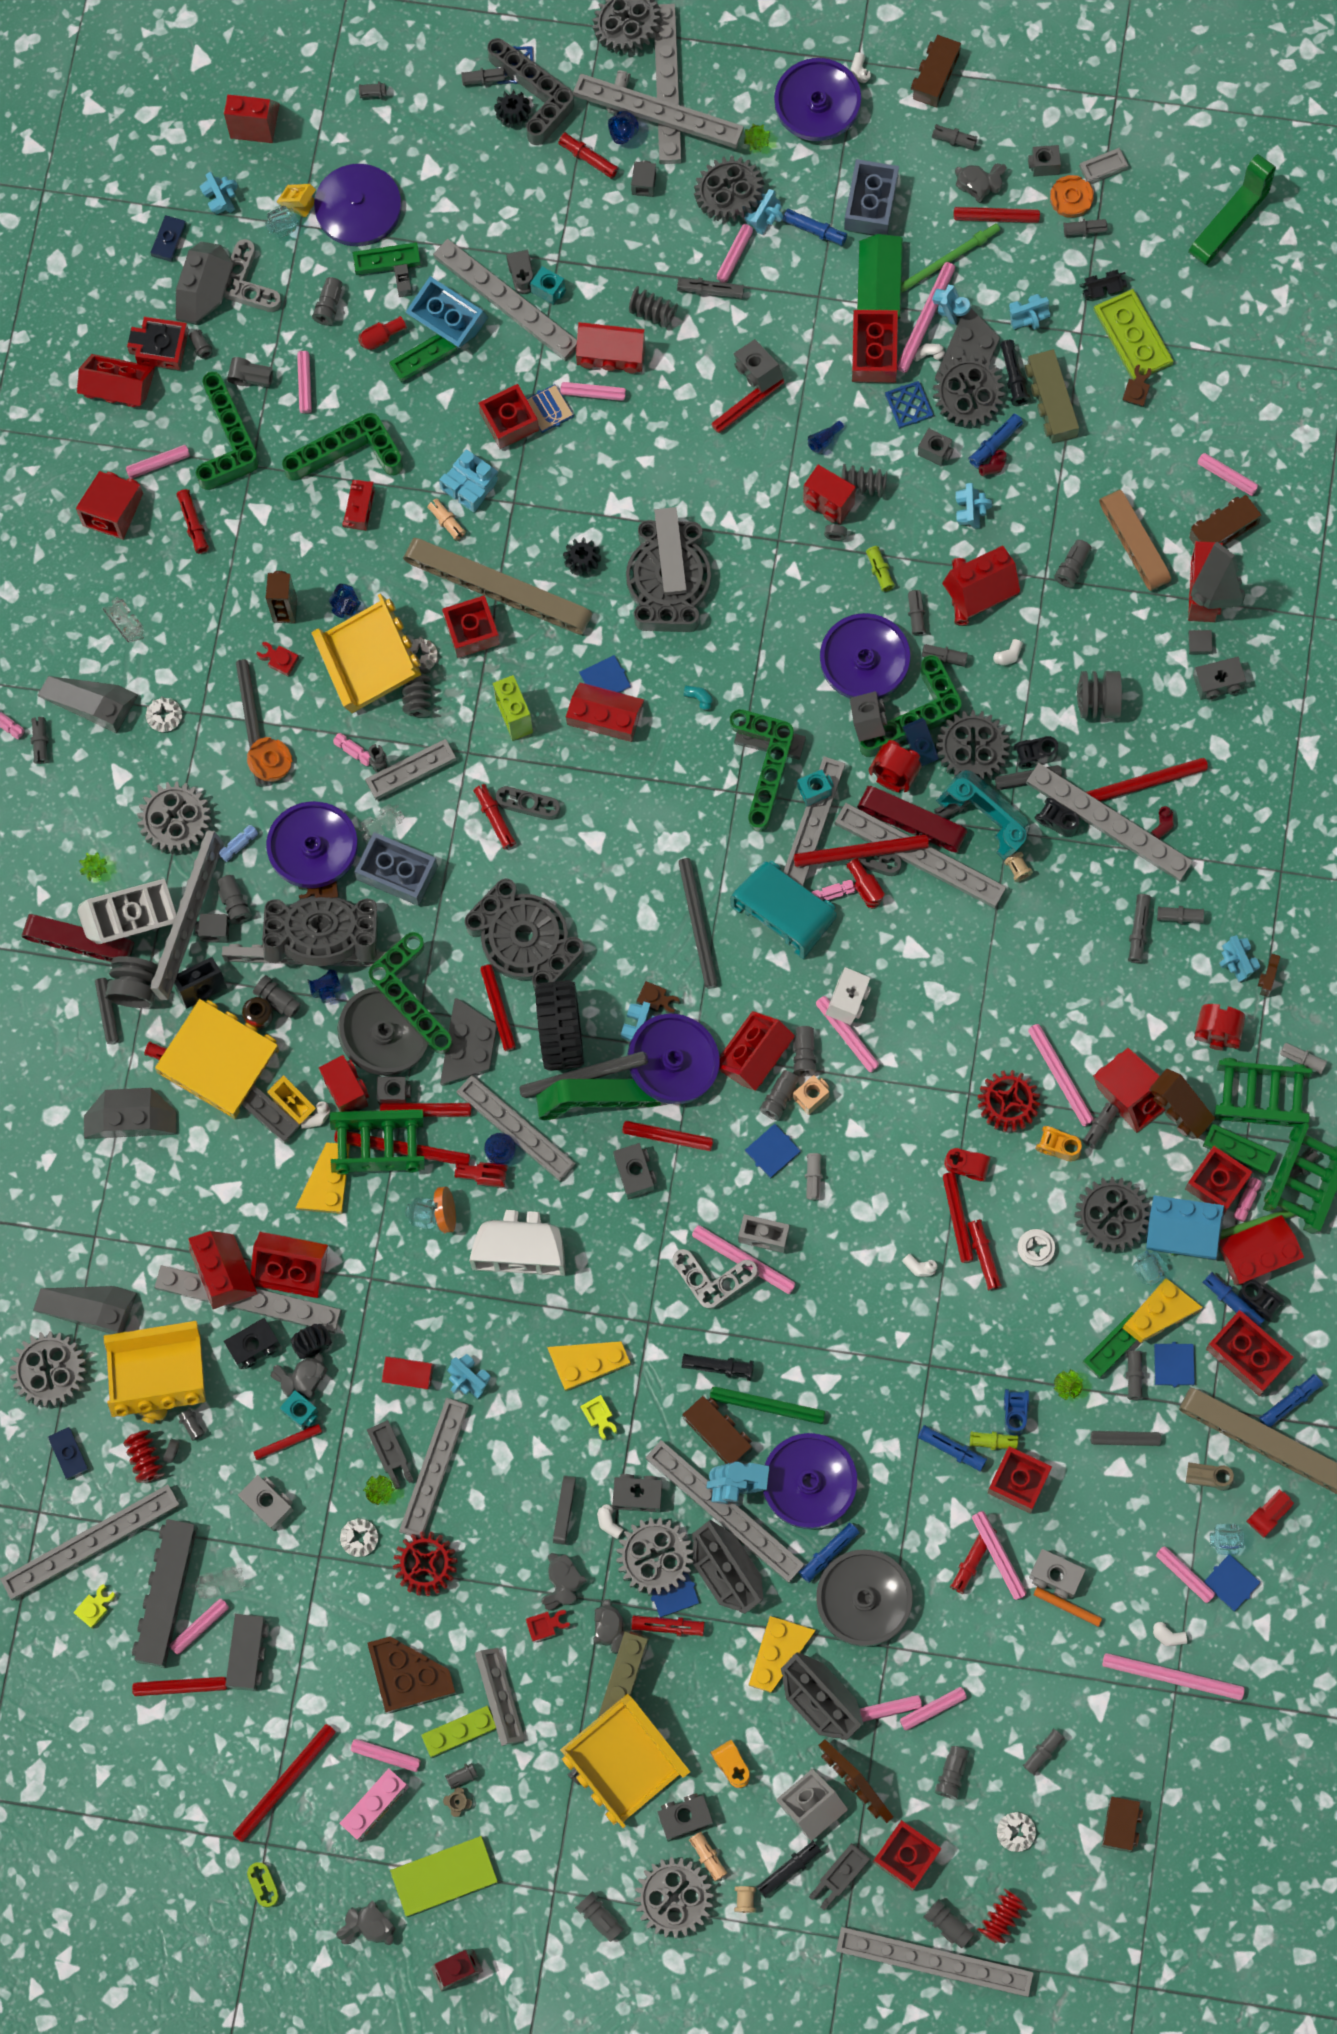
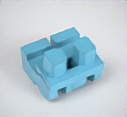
M466 449L453 464V468L439 479L440 489L456 500L458 498L460 504L474 513L484 501L486 495L496 485L498 471Z
M732 1462L712 1468L709 1473L710 1481H707L706 1489L713 1490L711 1502L728 1504V1501L737 1502L739 1493L751 1494L767 1490L769 1466Z

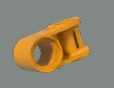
M1043 1126V1135L1040 1143L1035 1147L1037 1151L1070 1162L1076 1161L1080 1157L1082 1144L1079 1138L1053 1127ZM1072 1144L1077 1147V1151L1069 1153L1065 1150V1147Z
M731 1739L710 1752L716 1764L733 1787L743 1788L749 1783V1770ZM737 1770L739 1773L744 1772L743 1780L741 1781L738 1778L733 1779L735 1777L734 1772Z

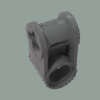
M528 249L506 254L515 290L520 294L530 293L533 273Z

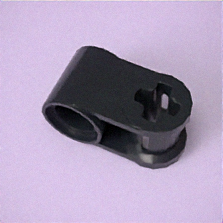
M1051 736L1021 741L1013 746L1019 757L1020 762L1018 766L1020 769L1031 768L1038 763L1052 762L1058 756V742ZM1045 746H1051L1054 750L1050 753H1046L1042 750V748Z
M1046 798L1044 801L1045 806L1040 814H1036L1035 820L1065 837L1075 836L1079 830V816L1056 800ZM1065 821H1072L1075 825L1066 827L1063 823Z
M1256 1280L1245 1282L1239 1289L1238 1296L1268 1322L1273 1321V1315L1280 1306L1285 1304V1301L1280 1296ZM1245 1288H1254L1256 1297H1249L1245 1292Z

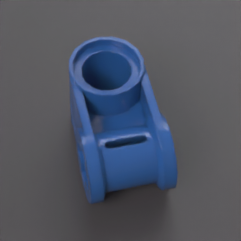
M1005 1389L1004 1427L1009 1435L1019 1436L1025 1431L1029 1390L1010 1392L1009 1389ZM1018 1419L1021 1421L1022 1426L1014 1428L1009 1424V1421Z

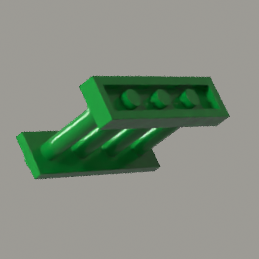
M1234 1058L1219 1060L1217 1071H1225L1223 1100L1220 1105L1215 1106L1214 1120L1295 1127L1303 1123L1309 1124L1310 1114L1304 1113L1302 1110L1303 1080L1310 1079L1312 1069L1301 1064L1288 1067L1237 1062V1059ZM1234 1072L1248 1074L1246 1105L1243 1107H1234V1104H1232ZM1257 1074L1271 1076L1269 1107L1266 1109H1257V1106H1255ZM1280 1077L1294 1078L1293 1105L1290 1112L1280 1111L1281 1109L1278 1108Z
M423 1109L330 1112V1128L337 1131L338 1159H331V1173L336 1172L337 1174L345 1175L350 1172L401 1170L413 1173L425 1170L424 1156H417L416 1130L419 1127H423ZM395 1128L407 1129L408 1157H394L393 1130ZM359 1129L361 1131V1158H347L348 1130ZM370 1130H384L385 1157L371 1158Z
M1303 1123L1295 1126L1290 1132L1289 1139L1291 1140L1273 1185L1264 1197L1265 1205L1263 1210H1274L1278 1206L1304 1219L1305 1226L1303 1230L1312 1234L1321 1231L1337 1191V1146L1332 1148L1307 1135L1306 1132L1309 1124ZM1302 1143L1329 1156L1330 1163L1328 1168L1324 1169L1298 1156ZM1295 1164L1321 1177L1322 1183L1320 1188L1316 1190L1290 1177L1293 1165ZM1285 1185L1311 1197L1312 1201H1314L1311 1210L1307 1211L1283 1199L1281 1195Z

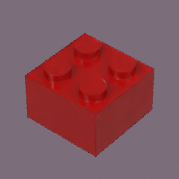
M518 384L478 403L480 414L499 449L539 431L538 419Z
M819 464L803 485V503H805V506L811 511L817 510L822 513L825 519L832 523L837 522L841 525L855 505L856 486Z
M485 595L442 609L457 658L500 645L499 635Z
M341 1055L318 1067L323 1081L340 1112L360 1111L369 1106L366 1100L369 1098V1094L362 1079L357 1081L359 1076L351 1059L346 1061L344 1055Z
M1213 1146L1187 1183L1185 1190L1204 1203L1224 1205L1225 1215L1249 1181L1253 1172Z
M1009 1446L988 1489V1494L1031 1514L1052 1466Z
M901 1820L873 1860V1863L913 1891L940 1853L941 1848Z

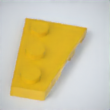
M326 1142L297 1203L296 1210L343 1213L347 1174L331 1173V1159H338V1143ZM347 1144V1158H349L350 1145Z
M1165 1278L1126 1322L1123 1329L1142 1343L1163 1332L1171 1325L1178 1324L1186 1317L1200 1312L1203 1307Z
M621 1341L547 1347L565 1392L631 1365Z
M770 1616L748 1686L772 1693L783 1678L781 1668L795 1653H801L816 1630Z

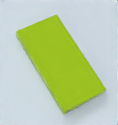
M1134 289L1094 306L1093 310L1131 379H1136L1134 370L1137 365H1140V375H1145L1148 368H1151V374L1173 365V359Z
M482 1836L390 1870L406 1917L498 1883Z

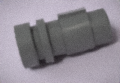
M333 277L326 278L319 302L316 303L312 319L319 324H333L337 312L336 305L338 304L343 285L339 279Z
M1083 540L1075 541L1065 561L1060 564L1059 569L1054 575L1055 580L1059 584L1069 588L1074 587L1077 578L1081 574L1080 569L1083 568L1092 549L1090 544Z
M226 875L217 881L220 888L218 893L222 903L226 905L225 910L230 923L240 924L249 920L252 915L247 902L243 900V895L234 875Z
M265 975L255 986L253 994L267 1000L271 1007L281 1015L285 1014L289 1018L294 1017L302 1004L284 989L278 987L279 984L273 982V979Z
M799 1026L796 1028V1037L793 1038V1052L796 1053L794 1057L795 1075L812 1076L816 1074L813 1027Z
M783 1070L774 1084L770 1095L766 1096L765 1101L759 1108L760 1111L771 1119L780 1120L783 1111L787 1107L786 1102L791 1101L793 1092L797 1090L795 1086L799 1078L792 1072Z
M951 1746L944 1764L943 1774L938 1779L940 1783H937L935 1788L936 1794L949 1799H958L960 1792L958 1788L962 1786L960 1781L965 1771L969 1751L957 1746Z
M592 1891L575 1909L580 1914L583 1913V1917L586 1920L589 1919L593 1923L592 1925L611 1942L624 1928L603 1907V1902L601 1900L598 1901L597 1895Z
M938 1899L923 1918L929 1923L932 1922L934 1928L938 1927L942 1931L941 1934L950 1943L953 1944L955 1942L962 1949L974 1933L958 1917L950 1912L951 1909L949 1907L945 1908V1904Z

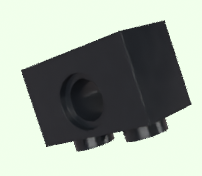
M213 957L178 973L174 982L176 992L186 1009L195 1005L199 999L203 1001L227 989L222 972Z
M265 1318L224 1340L239 1369L243 1367L248 1369L257 1363V1359L264 1355L265 1357L273 1355L278 1351L277 1348L281 1346ZM253 1340L259 1342L256 1350L247 1349L249 1342Z

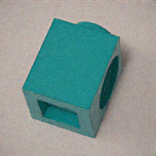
M543 266L530 283L531 293L552 305L555 304L557 299L561 300L566 292L564 278ZM547 285H554L551 289L545 288Z
M822 769L797 780V788L806 806L832 796L834 784L829 774L825 776ZM817 783L822 788L820 790H813L811 785Z
M296 1390L280 1407L282 1413L303 1430L306 1426L311 1427L318 1418L317 1408ZM298 1407H306L307 1412L304 1416L298 1417L295 1415Z

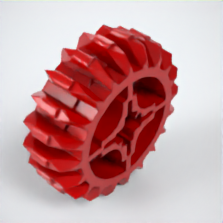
M1003 1070L1001 1071V1078L994 1073L992 1075L993 1081L986 1079V1086L980 1087V1091L983 1094L978 1095L977 1099L981 1101L978 1104V1109L984 1110L981 1113L982 1118L989 1116L986 1121L988 1125L993 1121L995 1122V1130H998L1000 1125L1003 1126V1132H1007L1008 1127H1011L1012 1131L1016 1132L1017 1125L1021 1129H1025V1122L1031 1124L1033 1122L1031 1116L1037 1117L1038 1115L1035 1109L1040 1108V1103L1036 1101L1040 1098V1094L1033 1093L1037 1090V1086H1029L1031 1083L1030 1078H1027L1025 1081L1022 1080L1023 1073H1020L1018 1077H1014L1015 1071L1011 1070L1010 1076H1006V1072ZM1011 1085L1008 1091H995L1001 1086ZM1019 1089L1026 1095L1028 1105L1023 1104V1101L1018 1098L1017 1092ZM1013 1093V1101L1005 1109V1100H1008ZM990 1097L995 1099V1102L1000 1105L999 1114L992 1108ZM1012 1111L1023 1112L1016 1117H1006Z
M420 1532L421 1539L417 1540L415 1534H412V1543L404 1539L403 1543L406 1548L397 1547L402 1556L394 1555V1560L400 1563L393 1565V1569L401 1570L395 1577L396 1579L404 1578L400 1585L405 1587L409 1584L407 1589L409 1593L413 1592L416 1587L417 1596H421L422 1589H425L427 1597L430 1596V1589L434 1588L436 1594H439L440 1591L437 1586L441 1584L444 1589H447L448 1586L444 1580L447 1579L451 1582L454 1580L449 1575V1572L456 1573L457 1568L450 1565L456 1564L458 1560L457 1558H450V1556L456 1552L454 1549L447 1550L451 1545L449 1541L441 1545L443 1541V1536L441 1535L434 1540V1533L430 1532L428 1539H426L425 1533ZM432 1546L437 1549L435 1551L432 1550L428 1554H423L416 1548ZM412 1554L416 1559V1564L412 1571L407 1574L406 1562L409 1555ZM443 1554L445 1564L442 1573L439 1574L435 1569V1563L439 1560L438 1557ZM418 1556L422 1560L425 1559L426 1562L427 1559H430L429 1564L433 1572L428 1568L425 1569V1567L421 1569L422 1564ZM423 1574H428L434 1580L430 1582H418L414 1579L416 1577H420Z

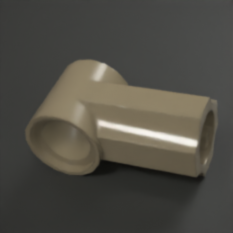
M1188 1462L1186 1484L1213 1487L1220 1491L1227 1490L1232 1486L1234 1474L1228 1466H1211ZM1219 1473H1225L1228 1475L1229 1481L1220 1483L1217 1481L1216 1476Z

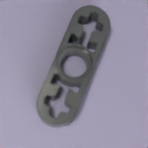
M508 786L501 787L496 792V801L502 809L546 820H554L560 814V805L555 798ZM506 793H509L511 799H508L507 802H503L501 796H505ZM519 795L518 801H517V802H518V805L516 806V805H515V800H517V797H516V796ZM525 798H531L535 802L533 807L528 809L524 808L521 803ZM538 801H541V806L549 807V804H552L555 810L547 813L546 808L539 807L540 811H537Z
M564 1475L553 1535V1543L565 1545L576 1484V1477Z

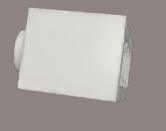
M845 967L838 979L825 1015L849 1025L852 1024L855 1018L859 1019L864 1006L860 1005L862 999L866 1000L871 990V987L868 986L870 977Z

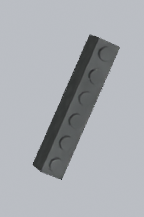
M167 1519L166 1524L161 1526L159 1538L162 1539L161 1546L156 1548L154 1554V1562H157L155 1572L151 1571L148 1581L151 1589L149 1595H145L143 1609H146L144 1618H140L138 1623L139 1641L134 1642L132 1656H135L134 1660L137 1663L166 1668L198 1529L195 1524Z

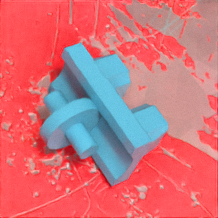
M212 172L205 175L207 181L199 187L207 198L215 194L216 198L208 203L211 211L216 215L225 210L229 213L235 211L230 198L236 196L234 191L238 188L237 182L235 180H228L226 176L220 179L219 177H214Z
M771 189L766 194L761 193L763 200H757L759 206L757 211L752 210V214L747 212L744 218L747 224L753 226L756 232L762 235L768 225H772L774 221L781 222L784 217L780 212L782 208L781 202L775 197V191Z
M948 284L946 290L936 289L932 298L933 303L939 305V315L946 316L950 324L956 325L957 316L966 315L971 309L969 300L965 297H959L954 285Z
M1039 294L1030 296L1028 304L1021 305L1018 301L1009 304L1011 326L1013 329L1031 324L1035 330L1039 328V321L1050 317L1049 300L1047 297L1041 298Z
M967 483L966 489L956 491L957 504H967V510L957 511V522L960 525H971L973 529L980 528V516H985L986 510L992 508V500L986 499L985 493H979L978 489L973 488V483Z
M1236 935L1230 937V940L1222 945L1224 960L1219 964L1221 968L1228 967L1231 973H1235L1238 982H1243L1260 968V964L1255 957L1248 959L1245 954L1251 950L1248 938L1238 939Z
M643 1002V1005L630 1003L627 1017L638 1020L636 1027L624 1024L621 1032L622 1038L631 1041L638 1028L646 1022L650 1011V1003Z
M468 1354L459 1359L455 1357L451 1360V1365L447 1370L451 1374L449 1380L454 1384L451 1391L455 1394L461 1390L465 1395L470 1392L475 1398H480L491 1376L485 1370H480L475 1375L470 1370L474 1367L475 1362Z

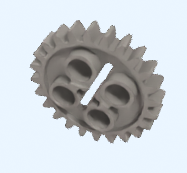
M178 781L175 782L174 787H171L169 782H166L165 789L157 785L158 792L155 793L150 790L152 797H143L146 805H139L140 810L143 811L137 813L138 819H141L137 824L139 828H143L140 831L141 835L146 836L147 844L152 842L153 849L160 845L162 853L169 848L170 854H173L174 850L178 848V851L182 854L183 847L185 846L191 851L190 844L194 843L198 846L197 838L204 839L205 837L202 831L210 830L209 826L205 824L212 821L209 816H206L211 814L210 808H205L209 805L207 800H202L204 796L201 792L196 794L197 790L195 787L188 790L187 783L182 788H180ZM169 800H177L174 806H166ZM189 811L196 812L192 818H186L185 814ZM156 818H164L161 824H153ZM174 830H183L179 836H172Z
M49 1331L47 1338H45L42 1332H39L38 1340L31 1335L30 1344L23 1341L22 1343L25 1348L23 1350L16 1348L19 1357L11 1358L16 1363V1365L9 1368L11 1371L16 1372V1374L10 1376L11 1380L17 1381L13 1387L15 1389L22 1388L18 1393L20 1397L27 1395L25 1399L27 1403L34 1399L36 1407L43 1402V1406L48 1408L49 1402H52L56 1408L58 1400L67 1404L65 1397L69 1396L74 1399L72 1391H81L77 1385L78 1382L85 1383L84 1378L80 1375L87 1373L86 1369L81 1368L87 1362L85 1359H79L84 1353L82 1350L76 1351L78 1348L76 1342L70 1345V1337L63 1340L61 1333H58L56 1338H54L53 1333ZM44 1350H47V1360L53 1368L50 1369V1376L54 1385L52 1390H50L49 1377L45 1373L47 1365L43 1356ZM62 1351L63 1357L60 1360H52L55 1352ZM34 1356H39V1364L30 1366V1359ZM60 1374H67L68 1378L64 1383H57V1377ZM38 1379H44L43 1387L35 1389L34 1382Z
M650 1517L649 1524L647 1525L640 1520L639 1528L632 1524L633 1533L625 1531L624 1535L627 1540H619V1543L624 1548L616 1550L618 1554L623 1556L617 1558L616 1562L624 1564L618 1570L619 1572H627L623 1580L632 1579L630 1587L633 1588L638 1584L639 1593L644 1588H647L649 1596L653 1590H656L658 1596H660L661 1589L663 1588L669 1594V1586L671 1585L678 1589L677 1580L685 1582L686 1579L682 1574H690L691 1570L686 1565L693 1564V1560L687 1558V1556L693 1554V1550L686 1549L691 1545V1541H683L687 1536L686 1532L678 1534L680 1526L677 1525L672 1529L671 1520L666 1525H662V1518H659L657 1524H654L652 1517ZM658 1536L667 1537V1545L663 1547L656 1545V1538ZM641 1544L646 1547V1552L643 1555H636L633 1553V1548ZM670 1548H675L673 1552L658 1556L659 1561L657 1562L654 1559H649L638 1566L635 1565L637 1561L650 1558L651 1552L655 1551L656 1554H661ZM667 1558H674L677 1561V1565L673 1569H668L663 1565ZM647 1566L655 1570L654 1575L649 1578L641 1574L643 1568Z
M671 1857L669 1864L666 1865L664 1860L661 1859V1867L658 1868L655 1864H651L652 1873L644 1870L647 1879H638L643 1887L635 1888V1891L641 1894V1897L634 1899L635 1902L641 1903V1906L636 1908V1911H644L645 1914L642 1915L640 1920H649L647 1924L648 1929L655 1925L656 1935L662 1929L664 1930L665 1938L668 1937L670 1932H673L675 1939H677L679 1931H682L683 1935L687 1937L688 1928L696 1932V1923L704 1925L701 1917L710 1916L705 1911V1908L713 1907L711 1903L707 1902V1899L713 1898V1894L706 1893V1890L712 1886L711 1884L703 1883L707 1879V1875L699 1877L700 1867L694 1871L692 1870L693 1862L690 1861L687 1866H684L683 1858H681L678 1864H675L673 1857ZM670 1874H676L680 1878L679 1884L675 1887H670L666 1883V1878ZM685 1881H689V1885L678 1895L680 1901L678 1903L672 1902L666 1911L659 1915L658 1912L670 1900L668 1894L670 1892L675 1894ZM690 1890L698 1894L697 1901L692 1904L684 1900L685 1893ZM655 1892L661 1893L664 1897L663 1902L657 1906L650 1902V1896ZM670 1910H680L682 1917L678 1922H671L668 1919Z

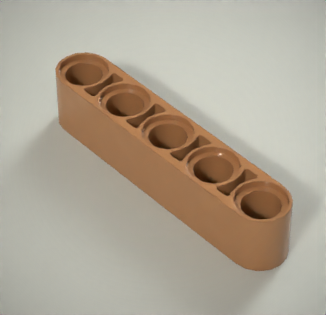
M1119 489L1100 498V506L1148 590L1152 591L1171 582V576L1123 491Z

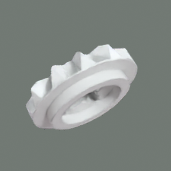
M421 637L419 639H411L412 647L410 650L412 654L417 653L419 647H421L422 653L425 654L419 660L421 664L419 667L431 669L437 661L436 647L430 640Z
M161 697L152 701L150 706L147 707L145 716L152 729L158 732H168L179 725L182 711L179 704L172 698ZM162 707L169 713L166 715L165 722L158 715L161 713Z
M1029 1230L1018 1241V1254L1022 1261L1030 1266H1042L1050 1262L1054 1255V1240L1043 1230ZM1033 1239L1038 1246H1045L1040 1249L1039 1257L1035 1251L1029 1250L1033 1246Z
M357 1518L347 1522L344 1528L341 1529L340 1542L348 1554L355 1557H363L375 1549L378 1542V1533L375 1526L368 1520ZM354 1529L360 1534L365 1533L363 1536L364 1546L359 1541L352 1542L355 1538Z
M1019 1812L1009 1813L1004 1816L997 1827L999 1842L1004 1848L1013 1852H1021L1028 1849L1036 1836V1829L1032 1820L1027 1815ZM1022 1823L1021 1833L1026 1838L1017 1836L1011 1841L1012 1831L1007 1825L1016 1828Z

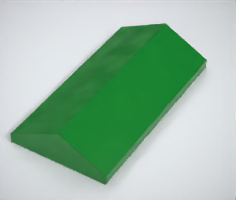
M876 234L859 241L857 310H898V319H901L902 237Z

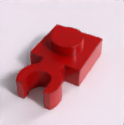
M263 642L262 645L265 649H268V652L262 654L257 651V657L262 661L270 660L268 663L270 668L288 677L299 660V656L281 646H278L275 651L272 649L271 644Z
M566 1610L558 1611L552 1618H550L549 1612L526 1618L532 1642L556 1636L555 1628H569V1622L565 1624L559 1622V1618L566 1615Z

